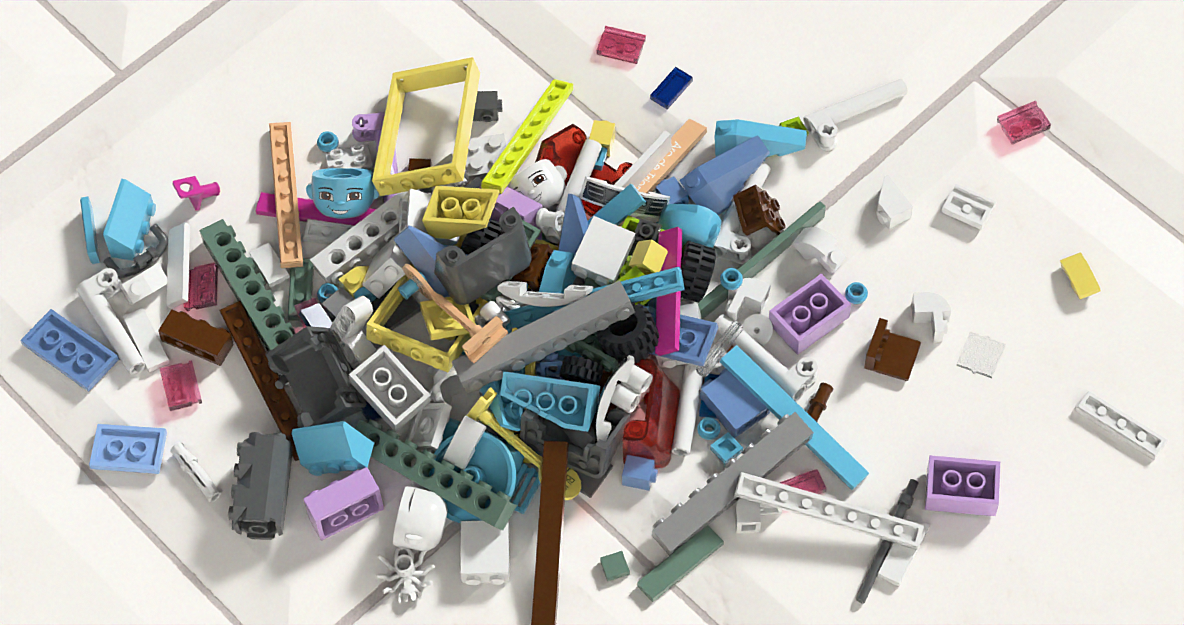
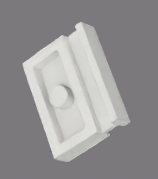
M955 184L941 212L982 230L991 211L995 207L996 201Z

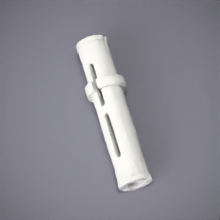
M178 442L173 445L170 452L181 464L180 468L189 474L209 502L216 501L222 493L199 466L198 459L189 453L183 443Z

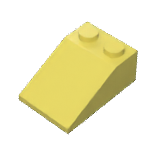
M435 186L422 219L428 235L434 238L452 239L486 228L497 201L499 190Z

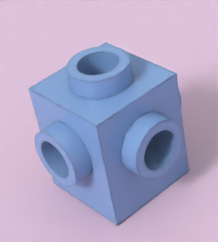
M553 352L545 356V358L540 360V363H536L537 376L565 380L559 375L564 355ZM549 366H557V369L551 370Z

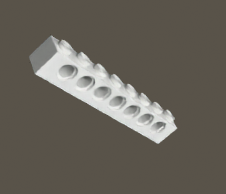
M450 153L434 166L452 163L453 155ZM465 170L463 181L439 186L465 187L470 179ZM435 186L418 189L417 191L431 193L432 195ZM407 192L397 193L310 259L314 269L326 283H339L338 279L356 266H361L362 262L369 257L376 255L399 232L401 199ZM391 219H396L394 223L388 224ZM378 232L377 236L370 237L372 233ZM355 246H361L358 250H352ZM343 259L341 263L335 264L337 260Z

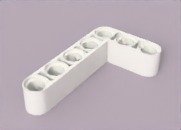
M360 296L344 305L329 328L335 335L347 362L354 370L377 351L362 332L364 325L373 312L372 304L365 296Z

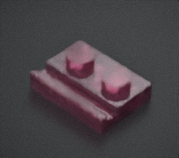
M605 26L604 33H602L596 50L597 55L638 64L644 42H646V35Z
M1036 101L997 116V122L1002 126L1001 129L1011 144L1042 133L1051 127V123L1042 109L1037 106Z
M215 263L196 266L194 269L189 270L188 302L183 303V308L187 312L193 308L197 310L217 305L218 266Z
M192 360L186 364L179 363L159 368L170 411L189 407L194 403H202Z

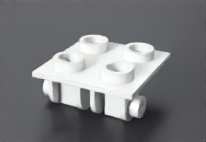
M357 144L350 148L333 149L330 152H325L328 168L367 169L373 166L368 144Z

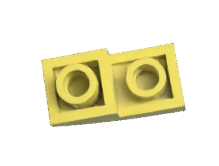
M1081 252L1060 260L1061 267L1070 279L1071 287L1079 299L1101 292L1098 282Z

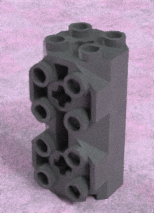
M251 432L249 433V438L237 443L239 463L234 465V477L238 478L237 485H232L231 498L234 499L233 506H229L228 518L232 520V530H235L240 535L244 531L250 539L272 540L275 538L276 533L279 536L283 535L293 453L291 441L286 440L285 434L274 433L268 435Z

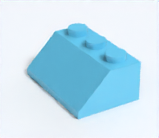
M121 179L103 236L112 258L134 261L133 258L143 252V240L145 235L149 233V221L151 216L155 215L156 204L153 203L150 193L126 179Z
M345 421L292 430V437L300 464L308 469L312 475L338 474L342 471H355L368 467L374 442Z

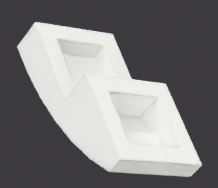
M269 242L249 252L251 259L259 268L262 277L270 288L290 278L286 268H281L280 258Z
M465 415L443 459L465 470L476 451L475 447L485 432L486 426Z

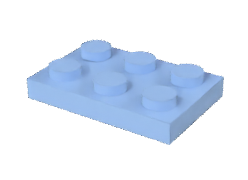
M97 424L89 463L90 468L159 474L167 436L166 428Z

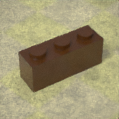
M171 309L158 330L162 342L219 366L222 365L234 345L229 331L221 327H213L205 320H196L183 311L177 312Z

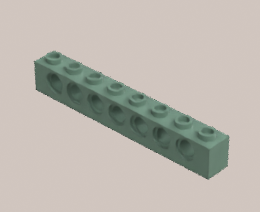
M221 219L199 230L206 249L237 301L241 302L252 326L264 343L267 351L270 352L296 333L291 323L286 324L284 321L286 317L282 308L275 306L274 302L276 300L270 289L266 291L264 287L266 283L262 275L255 273L254 269L256 267L251 257L246 258L244 254L246 250L242 242H237L234 238L236 233L231 225L227 226L225 221Z
M370 419L369 422L359 420L355 429L374 442L370 457L493 527L504 530L517 506L509 502L510 496L501 491H498L497 494L491 491L492 486L481 480L478 484L472 481L474 476L463 470L460 473L454 471L455 466L445 460H442L441 463L436 461V455L425 449L423 453L416 450L417 444L407 439L405 442L400 441V435L390 429L387 432L382 431V425ZM380 437L379 443L375 446L376 439ZM398 447L397 454L393 456L394 449ZM416 457L415 464L411 466V461ZM434 468V474L430 477L429 472ZM453 478L452 485L448 487V481ZM471 488V489H472V493H471V495L467 498V497H466V493H467V491ZM488 499H490L491 503L489 507L485 509V502Z

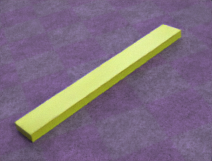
M556 79L552 80L481 182L482 189L499 190L500 194L503 193L573 91L572 83Z

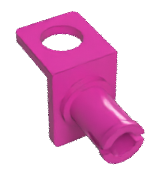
M195 176L172 182L179 198H189L196 211L200 210L203 198L220 195V187L217 182L200 185ZM182 184L190 185L188 192L183 191L180 186Z

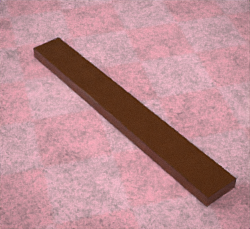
M238 301L220 309V314L280 433L285 434L286 440L291 441L294 461H298L299 457L292 437V430L298 428V414L284 387L278 389L275 386L279 377L277 373L270 369L269 361L265 355L267 353L241 302Z
M544 441L531 625L557 624L568 442Z

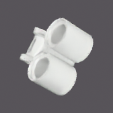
M633 364L627 383L621 382V384L615 387L610 402L628 413H632L635 408L639 409L643 397L651 390L649 386L653 376Z

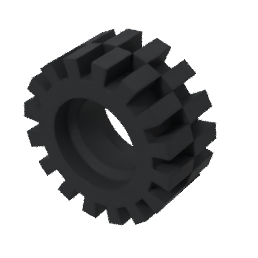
M567 355L563 358L559 375L565 380L599 386L604 367L595 361L592 362L583 357L578 358Z

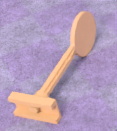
M406 263L402 267L407 278L412 279L419 287L418 291L428 300H434L439 307L469 332L472 338L462 348L471 362H477L508 334V331L502 326L503 321L497 316L483 328L475 325L447 299L436 293L422 275L411 265Z

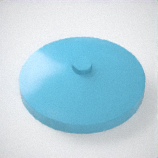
M484 432L475 447L476 451L463 471L474 476L472 481L478 484L481 480L492 486L491 491L497 494L498 491H501L512 497L516 484V467L512 454L501 440ZM454 435L446 439L435 451L436 461L441 463L444 460V455ZM455 466L453 470L460 473L462 469ZM434 468L429 472L430 477L434 474ZM453 478L448 481V487L452 485ZM470 488V489L467 491V493H466V497H467V498H468V497L471 495V493H472V489H471V488ZM444 499L447 504L448 519L461 523V521H483ZM490 499L485 502V509L489 507Z

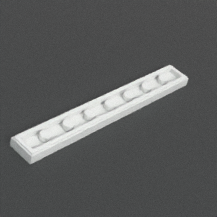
M743 472L740 473L734 494L736 497L914 549L919 547L924 525Z

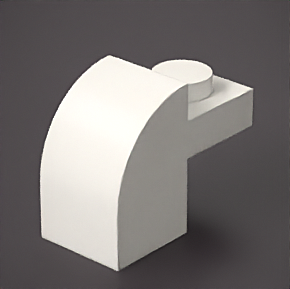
M818 227L804 228L792 243L805 260L816 258L829 274L835 273L846 259L845 254L836 245L838 240L829 232Z
M744 278L742 285L738 289L728 290V303L725 308L727 317L736 323L744 307L761 314L770 297L771 285L754 278Z
M914 292L911 302L913 323H931L933 343L942 342L944 334L948 332L947 322L950 321L951 316L949 303L945 298L936 293Z
M739 498L736 505V532H760V515L782 514L783 510Z

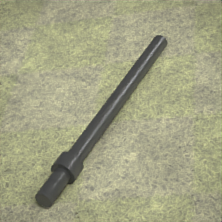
M910 479L905 492L900 495L894 517L903 519L907 509L911 508L914 501L913 495L919 484L917 480ZM882 541L856 598L858 602L862 604L866 602L892 542Z

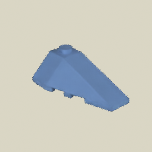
M757 135L698 166L679 181L696 205L706 207L719 215L728 209L732 203L733 195L738 191L741 192L744 188L743 184L751 174L756 172L770 152Z
M409 225L394 238V241L418 272L425 276L428 284L436 293L444 298L451 297L434 274L436 253L446 248V246L436 242L434 237Z

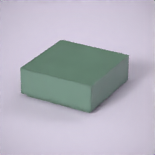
M623 551L600 557V563L607 582L630 575Z

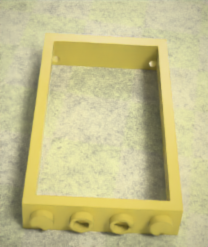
M473 57L392 74L372 182L380 196L407 192L410 189L418 190L463 181L480 78V71ZM465 81L452 163L390 174L405 93Z
M466 234L459 236L457 244L453 246L461 248ZM404 275L397 281L368 321L366 339L375 344L385 345L394 352H399L416 361H421L448 373L453 366L451 361L459 358L463 352L462 346L472 338L470 334L459 335L446 353L383 327L404 298L398 291V288L409 280ZM482 301L480 306L473 314V318H475V316L480 315V309L486 303H488V301Z

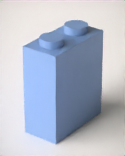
M726 368L721 371L719 377L715 380L710 379L706 381L701 387L700 399L734 439L770 414V410Z

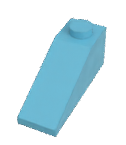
M553 251L545 266L539 292L564 294V289L572 285L577 276L574 274V271H571L575 253Z

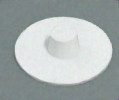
M753 314L747 317L741 326V329L761 346L766 345L773 335L772 322L762 314Z

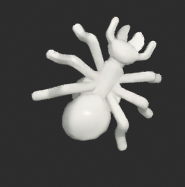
M505 296L496 297V303L489 301L480 309V315L474 318L475 323L483 328L485 323H489L497 316L503 321L502 326L505 327L510 322V319L504 313L507 311L504 306L513 310L520 308L517 304L521 302L511 300Z
M397 547L394 552V565L379 554L377 556L378 559L384 562L390 570L396 571L397 574L392 576L376 574V577L383 578L388 582L400 578L392 588L387 587L382 592L384 594L387 592L394 593L403 583L404 586L398 593L399 604L401 603L402 595L405 602H408L409 595L411 600L414 601L416 599L415 592L418 593L419 600H422L420 590L416 589L411 583L415 582L422 587L432 586V581L426 580L423 582L413 577L414 575L425 576L430 570L435 568L432 564L427 566L424 571H416V568L423 563L424 555L427 551H421L419 560L414 563V554L411 549Z

